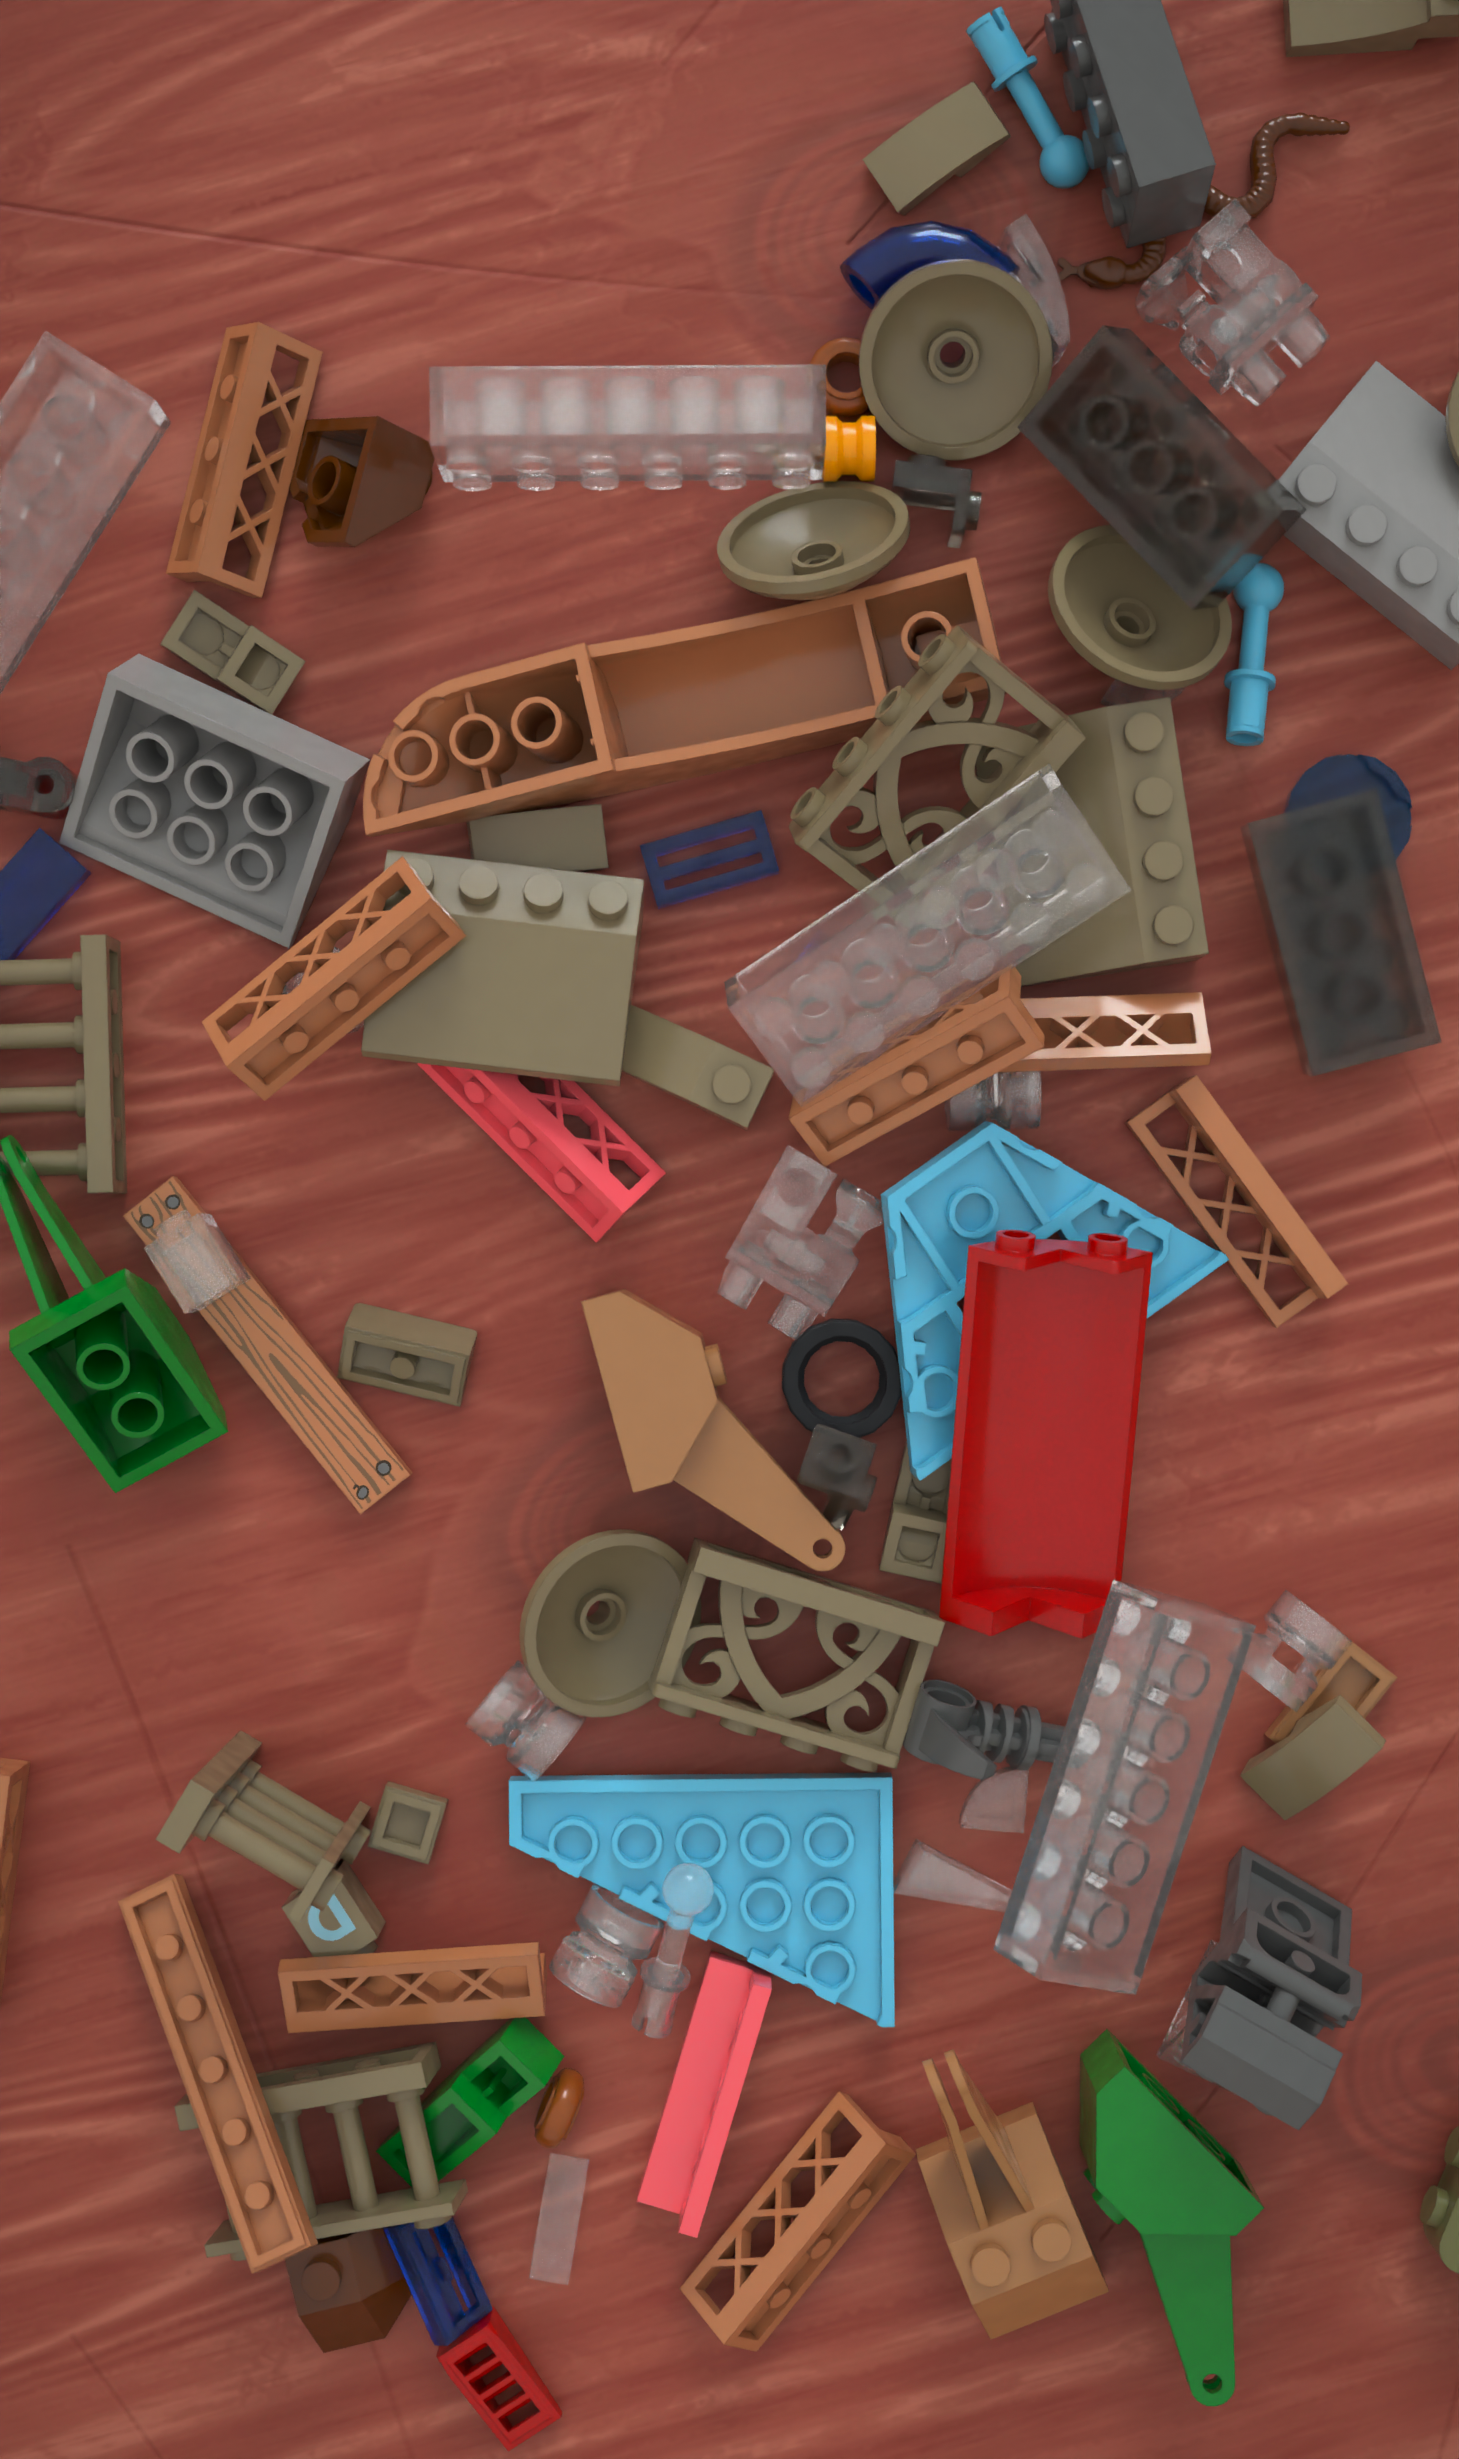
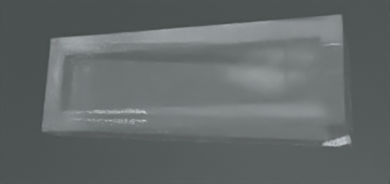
M915 1839L893 1881L895 1894L1018 1915L1024 1906L1023 1899L1017 1892Z
M550 2153L529 2279L569 2284L589 2159Z

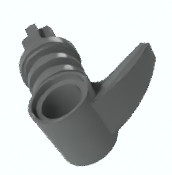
M926 1680L920 1685L903 1746L910 1754L923 1761L938 1764L957 1773L984 1780L994 1776L997 1765L993 1762L1001 1763L1005 1758L1012 1769L1021 1771L1030 1769L1035 1760L1078 1768L1085 1762H1088L1090 1758L1091 1735L1082 1729L1041 1722L1040 1713L1035 1707L1022 1705L1014 1714V1709L1011 1706L998 1704L993 1710V1705L990 1702L976 1701L969 1691L956 1684L942 1680Z

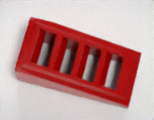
M494 2306L440 2340L436 2355L437 2359L453 2383L508 2452L562 2417V2410ZM488 2345L494 2353L473 2366L469 2357ZM503 2364L508 2372L486 2385L481 2377ZM515 2383H518L523 2390L499 2405L494 2397ZM532 2401L539 2410L515 2426H512L507 2416Z

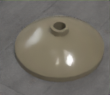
M947 259L919 267L899 279L885 292L873 308L865 325L859 349L860 382L865 400L876 421L892 439L903 447L925 457L940 460H964L982 456L1002 447L1017 436L1029 424L1042 404L1049 386L1053 364L1052 341L1048 324L1043 312L1030 292L1017 279L1002 269L985 262L969 259ZM949 342H958L963 346L961 358L953 363L944 362L940 358L942 347Z
M855 481L808 484L771 495L740 512L726 525L720 534L717 542V554L720 567L726 577L752 593L788 600L823 599L846 592L887 567L907 542L910 534V519L904 501L897 494L884 487Z
M1115 524L1094 527L1072 538L1063 547L1053 563L1048 580V597L1052 614L1059 629L1084 660L1115 680L1153 690H1171L1187 687L1209 675L1228 649L1232 633V619L1222 588L1208 568L1195 555L1177 542L1159 533L1130 525Z
M627 1529L595 1533L573 1543L558 1554L545 1567L531 1588L520 1622L519 1641L522 1660L528 1675L536 1687L560 1708L586 1717H610L624 1714L654 1699L655 1696L652 1695L648 1682L654 1670L688 1565L684 1558L657 1537L641 1531ZM699 1598L691 1626L700 1624L701 1598ZM597 1601H600L598 1610L593 1615L587 1616L590 1607ZM695 1643L685 1651L682 1658V1668H684Z

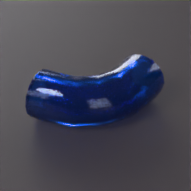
M936 221L892 227L855 250L840 265L841 273L852 291L872 310L885 292L899 279L911 271L933 262L947 259L976 260L998 267L1014 278L1017 277L1020 271V267L1007 253L974 230Z

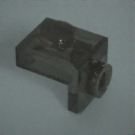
M924 454L911 455L908 457V461H895L890 491L897 494L904 501L905 505L951 511L947 547L960 548L965 530L976 531L981 492L970 491L971 469L947 467L944 459Z
M817 1424L811 1434L797 1480L802 1485L828 1494L822 1514L834 1527L843 1530L854 1509L864 1513L870 1502L877 1476L868 1474L877 1444L829 1426Z

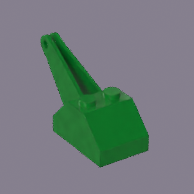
M8 1135L0 1140L4 1155L16 1179L84 1289L82 1292L69 1298L27 1202L0 1155V1203L41 1312L38 1316L9 1331V1350L114 1493H117L227 1433L226 1413L188 1334L157 1289L126 1268L106 1278L42 1184L22 1146L12 1135Z
M1106 2029L1080 2054L1079 2144L1088 2166L1083 2173L1096 2189L1091 2195L1105 2214L1118 2225L1126 2218L1139 2231L1192 2395L1203 2405L1219 2406L1227 2402L1235 2390L1230 2236H1236L1264 2209V2206L1241 2164ZM1216 2374L1212 2379L1204 2380L1207 2375Z

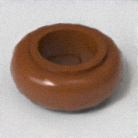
M840 337L826 342L816 350L808 365L807 384L811 397L822 410L833 416L853 417L869 410L862 386L850 393L839 392L830 385L827 379L830 368L835 364L851 362L859 366L861 340L858 338Z
M561 2069L550 2081L542 2098L534 2123V2136L543 2147H557L562 2140L567 2138L574 2125L585 2091L583 2087L584 2079L575 2069Z

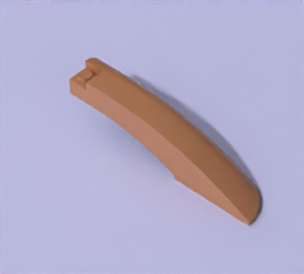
M973 557L823 599H816L719 622L587 645L584 642L445 681L417 697L393 720L395 726L385 739L379 753L373 754L368 767L363 794V820L366 836L374 837L474 821L487 816L525 812L584 801L770 761L847 742L853 737L862 738L877 720L875 712L880 702L896 686L905 687L920 669L918 661L923 651L937 636L941 634L948 636L956 626H959L1002 662L977 558ZM966 672L958 674L944 690L943 701L947 704H957L964 697L965 687L971 694L973 703L987 700V683L977 673ZM928 710L917 723L932 720Z

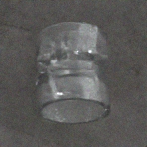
M1041 1071L999 1072L944 1101L947 1130L971 1131L984 1121L989 1122L990 1120H996L1000 1127L1005 1130L1038 1129L1042 1103Z
M1285 1590L1264 1616L1267 1626L1264 1633L1252 1632L1230 1660L1298 1713L1319 1686L1315 1675L1319 1669L1332 1670L1353 1642L1301 1600ZM1282 1641L1303 1656L1292 1671L1272 1657V1654Z
M517 1660L490 1690L464 1725L490 1747L501 1744L507 1747L506 1760L528 1779L535 1782L572 1740L586 1720V1716L570 1713L551 1702L532 1682L524 1664Z
M594 1884L591 1886L575 1916V1921L580 1931H572L570 1936L563 1938L549 1964V1969L558 1980L574 1992L603 2006L617 2008L621 2007L638 1972L632 1960L647 1959L664 1928V1923L660 1918L619 1899V1895Z

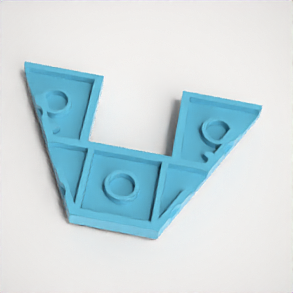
M984 1121L881 1194L909 1466L912 1475L921 1481L952 1459L963 1312L957 1305V1302L965 1296L968 1245L995 1241L996 1232L999 1230L1027 1231L1035 1234L1036 1239H1047L1057 1232L1061 1240L1088 1242V1235L1094 1233H1110L1124 1236L1128 1239L1127 1247L1153 1252L1147 1318L1227 1262L1229 1259L1226 1254L1211 1248L1174 1227L1173 1224L1149 1213L1137 1206L1136 1203L1066 1166L1060 1160L1040 1149H1036L1020 1140L1014 1134L988 1121Z

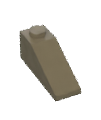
M631 1004L622 1072L747 1131L774 1075L775 1069Z

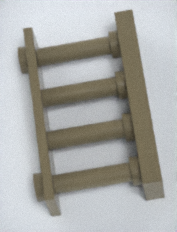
M106 934L80 935L81 952H74L72 958L0 960V986L73 984L76 990H82V1015H76L74 1022L0 1024V1050L75 1047L78 1054L84 1055V1079H78L76 1086L0 1088V1113L77 1111L79 1117H85L86 1143H80L76 1150L25 1151L37 1175H78L81 1181H87V1193H127L120 941ZM0 1152V1155H1V1157L3 1158V1160L5 1161V1163H6L7 1167L9 1168V1170H10L12 1176L15 1177V1175H14V1173H13V1171H12V1169H11V1167H10V1165H9V1163H8V1161H7V1159H6V1157H5V1155H4V1152Z
M240 1730L190 1780L156 1840L178 1853L195 1836L204 1842L210 1836L302 1891L287 1918L299 1924L311 1905L322 1912L344 1877V1874L334 1868L340 1859L352 1865L371 1833L370 1829L361 1825L371 1807L360 1801L346 1823L260 1773L262 1765L253 1761V1758L262 1742Z
M436 2041L256 2074L316 2239L407 2223H414V2227L417 2229H429L448 2222L455 2215L468 2193L466 2179L438 2183L420 2095L425 2092V2088H427L441 2068ZM186 2093L174 2106L180 2131L199 2128ZM386 2095L387 2101L394 2102L413 2188L377 2194L358 2106L364 2102L363 2099ZM325 2106V2111L333 2113L351 2199L316 2205L297 2117L302 2114L303 2109ZM226 2204L229 2220L223 2221L204 2245L206 2256L209 2258L230 2254L231 2259L234 2261L247 2260Z

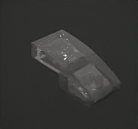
M1024 214L1004 229L995 254L1011 276L1017 279L1030 292L1043 312L1052 341L1053 367L1060 361L1070 342L1067 305L1052 258L1038 231L1027 214Z

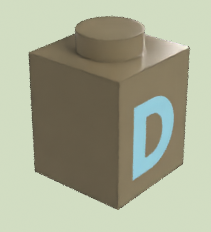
M341 1860L334 1869L344 1874V1877L323 1912L311 1905L299 1924L289 1919L313 1957L373 1953L378 1948L374 1940L378 1938L386 1923L348 1862ZM299 1889L293 1891L282 1906L287 1916L302 1893Z

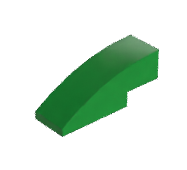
M526 2017L508 2020L421 2102L438 2182L496 2135L507 2117L543 2089L564 2058V2055ZM398 2126L381 2143L376 2152L412 2187L400 2127Z

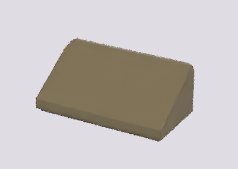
M357 1303L354 1305L344 1328L337 1378L460 1407L476 1345L477 1331L364 1303Z

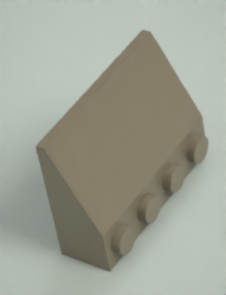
M1170 697L1106 706L1067 715L1086 737L1085 740L988 850L1005 964L1012 962L1022 976L1021 987L1199 960L1209 954ZM1036 723L1020 726L1018 728H1021L1029 732L1030 729ZM982 746L975 764L976 776L981 779H988L1000 765V762L997 760L983 762L982 758L988 746Z
M387 849L384 871L403 856L415 869L432 896L457 921L466 937L365 1019L361 1048L362 1057L620 1087L643 923L644 879ZM404 885L386 900L383 911L391 910L411 893L407 885Z

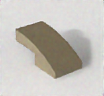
M973 81L919 115L862 160L896 211L904 216L954 174L959 178L963 177L1007 141L1011 135L978 85Z
M196 590L192 592L160 643V646L270 714H273L306 662L254 626H248Z
M601 804L487 816L467 822L471 859L577 872L600 871L609 868Z
M907 1438L892 1499L879 1570L942 1584L952 1459L919 1481L910 1472Z
M1339 1695L1300 1718L1290 1736L1249 1759L1240 1777L1284 1820H1287L1319 1800L1350 1777L1383 1748L1386 1740Z

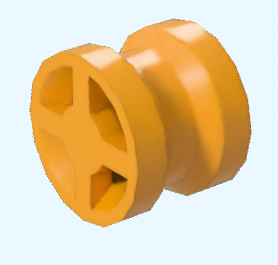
M862 415L856 422H842L837 416H823V482H836L842 475H856L861 481L875 480V416Z

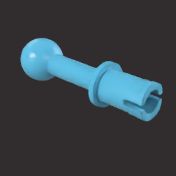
M998 7L992 11L993 15L988 12L977 19L967 28L966 33L979 50L995 78V81L991 84L994 92L1005 87L1008 88L1043 149L1039 165L1044 179L1056 188H1072L1086 177L1090 167L1084 152L1083 142L1075 136L1064 135L1029 73L1038 63L1035 55L1027 56L1011 28L1003 8Z
M1255 563L1245 567L1237 575L1233 585L1235 601L1244 610L1239 666L1238 669L1226 673L1224 677V685L1230 689L1226 740L1231 744L1239 746H1256L1263 743L1268 692L1272 691L1276 686V677L1264 671L1269 612L1275 609L1283 598L1284 581L1277 569L1265 563Z

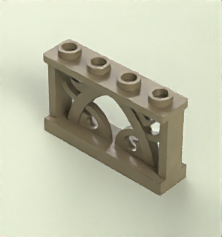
M956 626L948 636L941 634L930 642L919 658L918 666L920 669L904 688L896 686L883 698L875 712L877 720L861 739L853 737L840 749L833 761L832 768L834 771L819 789L815 787L808 789L798 799L790 814L792 821L789 824V829L795 844L805 852H809L892 916L894 922L912 936H914L1086 738L1070 717L1046 700L959 626ZM972 672L979 674L985 679L988 688V700L980 718H970L973 712V699L966 687L964 697L957 704H947L943 701L944 690L958 674ZM1005 692L1039 719L1029 732L1007 723L996 721L1003 706ZM928 710L933 720L917 723ZM966 744L960 760V777L970 800L961 811L943 806H929L915 810L901 819L898 805V778L902 757L932 747ZM982 746H988L982 758L984 763L988 760L1000 762L999 767L988 779H981L975 775V764ZM872 775L873 791L863 787ZM855 806L861 810L862 815L857 823L846 826L847 829L853 833L861 834L870 832L879 826L881 834L865 845L845 847L837 844L832 839L830 827L845 807ZM927 823H937L942 827V833L931 845L922 843V836L924 834L922 830L915 833L909 841L906 838L908 833ZM887 850L902 879L892 889L862 866L861 863H865Z
M694 1537L687 1559L688 1565L654 1670L648 1682L652 1695L660 1698L658 1706L668 1712L689 1718H694L697 1710L720 1716L719 1724L743 1735L756 1736L758 1728L782 1735L780 1743L803 1753L816 1754L819 1746L842 1753L840 1760L843 1763L863 1771L875 1773L879 1764L897 1769L901 1757L899 1754L908 1730L921 1683H923L934 1646L938 1647L945 1622L932 1610ZM706 1576L719 1580L718 1608L720 1623H702L691 1626ZM766 1597L776 1602L777 1615L773 1620L764 1624L744 1625L743 1615L748 1618H761L754 1610L757 1600ZM804 1606L815 1609V1629L820 1645L825 1653L841 1667L826 1678L810 1686L793 1692L779 1694L762 1673L752 1653L748 1639L759 1640L778 1635L795 1622ZM843 1623H852L858 1629L856 1638L853 1641L845 1642L850 1648L858 1651L853 1657L841 1651L833 1640L834 1630ZM901 1636L910 1638L911 1641L896 1687L894 1688L883 1676L875 1671L886 1660ZM711 1637L724 1638L727 1649L718 1648L710 1650L699 1661L700 1665L706 1662H714L719 1666L720 1674L716 1681L709 1684H701L690 1680L682 1668V1658L685 1651L701 1639ZM740 1679L756 1702L730 1695ZM866 1681L881 1692L886 1704V1714L883 1721L876 1728L866 1732H858L849 1728L844 1723V1715L849 1708L859 1706L869 1716V1706L865 1697L855 1689ZM824 1708L826 1723L803 1717V1715Z

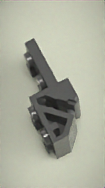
M1242 1846L1229 1862L1220 1942L1192 1975L1181 2063L1193 2069L1202 2078L1216 2082L1252 2103L1262 2113L1274 2116L1299 2131L1320 2107L1343 2056V2053L1317 2039L1316 2036L1323 2027H1328L1331 2030H1334V2028H1344L1347 2021H1354L1361 2007L1362 1973L1349 1966L1352 1909Z

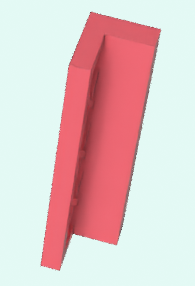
M417 1063L596 1243L666 1174L575 1081L540 1077L545 1082L546 1094L530 1092L519 1081V1076L516 1074ZM563 1114L579 1116L589 1126L591 1140L575 1137L564 1126ZM608 1159L624 1161L641 1180L628 1190L610 1172Z
M710 1951L637 2196V2202L680 2214L679 2233L695 2238L698 2237L772 1991L770 1972L750 1962Z

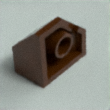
M379 416L306 420L289 488L293 499L304 504L308 517L302 523L307 542L317 547H356L421 509L425 494L432 483V467L438 446Z
M407 2223L317 2239V2245L285 2260L298 2316L323 2353L386 2338L431 2264L433 2254L427 2229H417L414 2227V2223Z

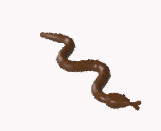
M1305 113L1285 114L1265 122L1252 140L1250 152V190L1246 195L1236 198L1228 196L1210 185L1204 212L1213 218L1233 224L1257 218L1273 201L1277 181L1274 145L1278 139L1286 134L1294 136L1345 135L1350 130L1349 123L1326 117H1317L1316 115H1307ZM1166 237L1142 244V256L1133 264H1126L1119 258L1107 256L1077 267L1072 266L1064 258H1059L1058 265L1063 270L1057 274L1056 279L1061 282L1070 275H1078L1081 280L1089 284V287L1105 290L1115 289L1123 284H1135L1148 280L1161 268L1166 255Z

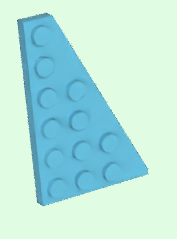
M891 1772L510 1776V1846L535 1858L542 1857L556 1864L559 1870L576 1878L581 1876L619 1895V1899L664 1921H673L685 1927L688 1933L705 1941L709 1939L746 1957L747 1962L792 1984L799 1983L812 1989L817 1996L833 2004L838 2002L875 2020L880 2027H895L893 1779Z

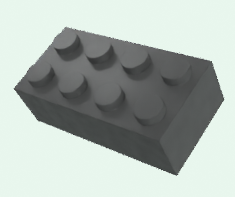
M1050 0L1052 11L1044 16L1047 41L1053 54L1062 52L1068 70L1063 74L1066 98L1072 112L1078 110L1082 112L1087 128L1082 133L1084 152L1092 170L1100 168L1106 185V188L1102 189V204L1109 226L1111 228L1120 227L1126 248L1199 227L1216 163L1161 0Z

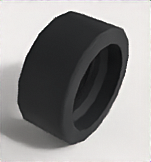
M829 1319L810 1326L792 1342L782 1366V1390L790 1412L807 1430L826 1439L852 1441L874 1433L892 1417L902 1396L898 1356L895 1348L878 1330L857 1320ZM836 1341L852 1342L865 1348L874 1358L879 1371V1388L873 1401L861 1412L848 1417L831 1416L819 1410L809 1399L804 1386L805 1368L811 1356L822 1346Z

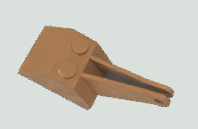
M626 1289L581 1301L633 1493L665 1485L674 1480L806 1566L816 1571H829L837 1567L845 1555V1542L840 1531L830 1523L718 1396L717 1386L727 1384V1376L718 1344L705 1346L701 1332ZM817 1540H828L831 1543L830 1551L824 1555L817 1554L813 1550Z
M954 2049L944 2052L964 2105L975 2125L960 2131L940 2073L933 2059L930 2058L922 2061L939 2106L947 2137L917 2148L916 2154L956 2268L970 2302L990 2340L1105 2294L1109 2292V2289L1033 2102L996 2116L961 2065Z

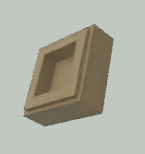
M388 1781L385 1785L368 1847L429 1864L449 1799Z

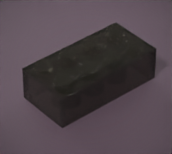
M1103 325L1017 427L1192 610L1218 607L1307 510L1131 329Z
M1370 789L1250 822L1242 826L1240 829L1303 1074L1316 1076L1441 1043L1378 789Z

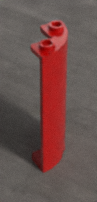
M999 1230L996 1232L995 1241L968 1245L939 1618L988 1636L996 1635L1029 1620L1081 1639L1118 1623L1153 1252L1127 1247L1128 1239L1124 1236L1110 1233H1094L1088 1235V1242L1036 1239L1035 1234L1027 1231Z

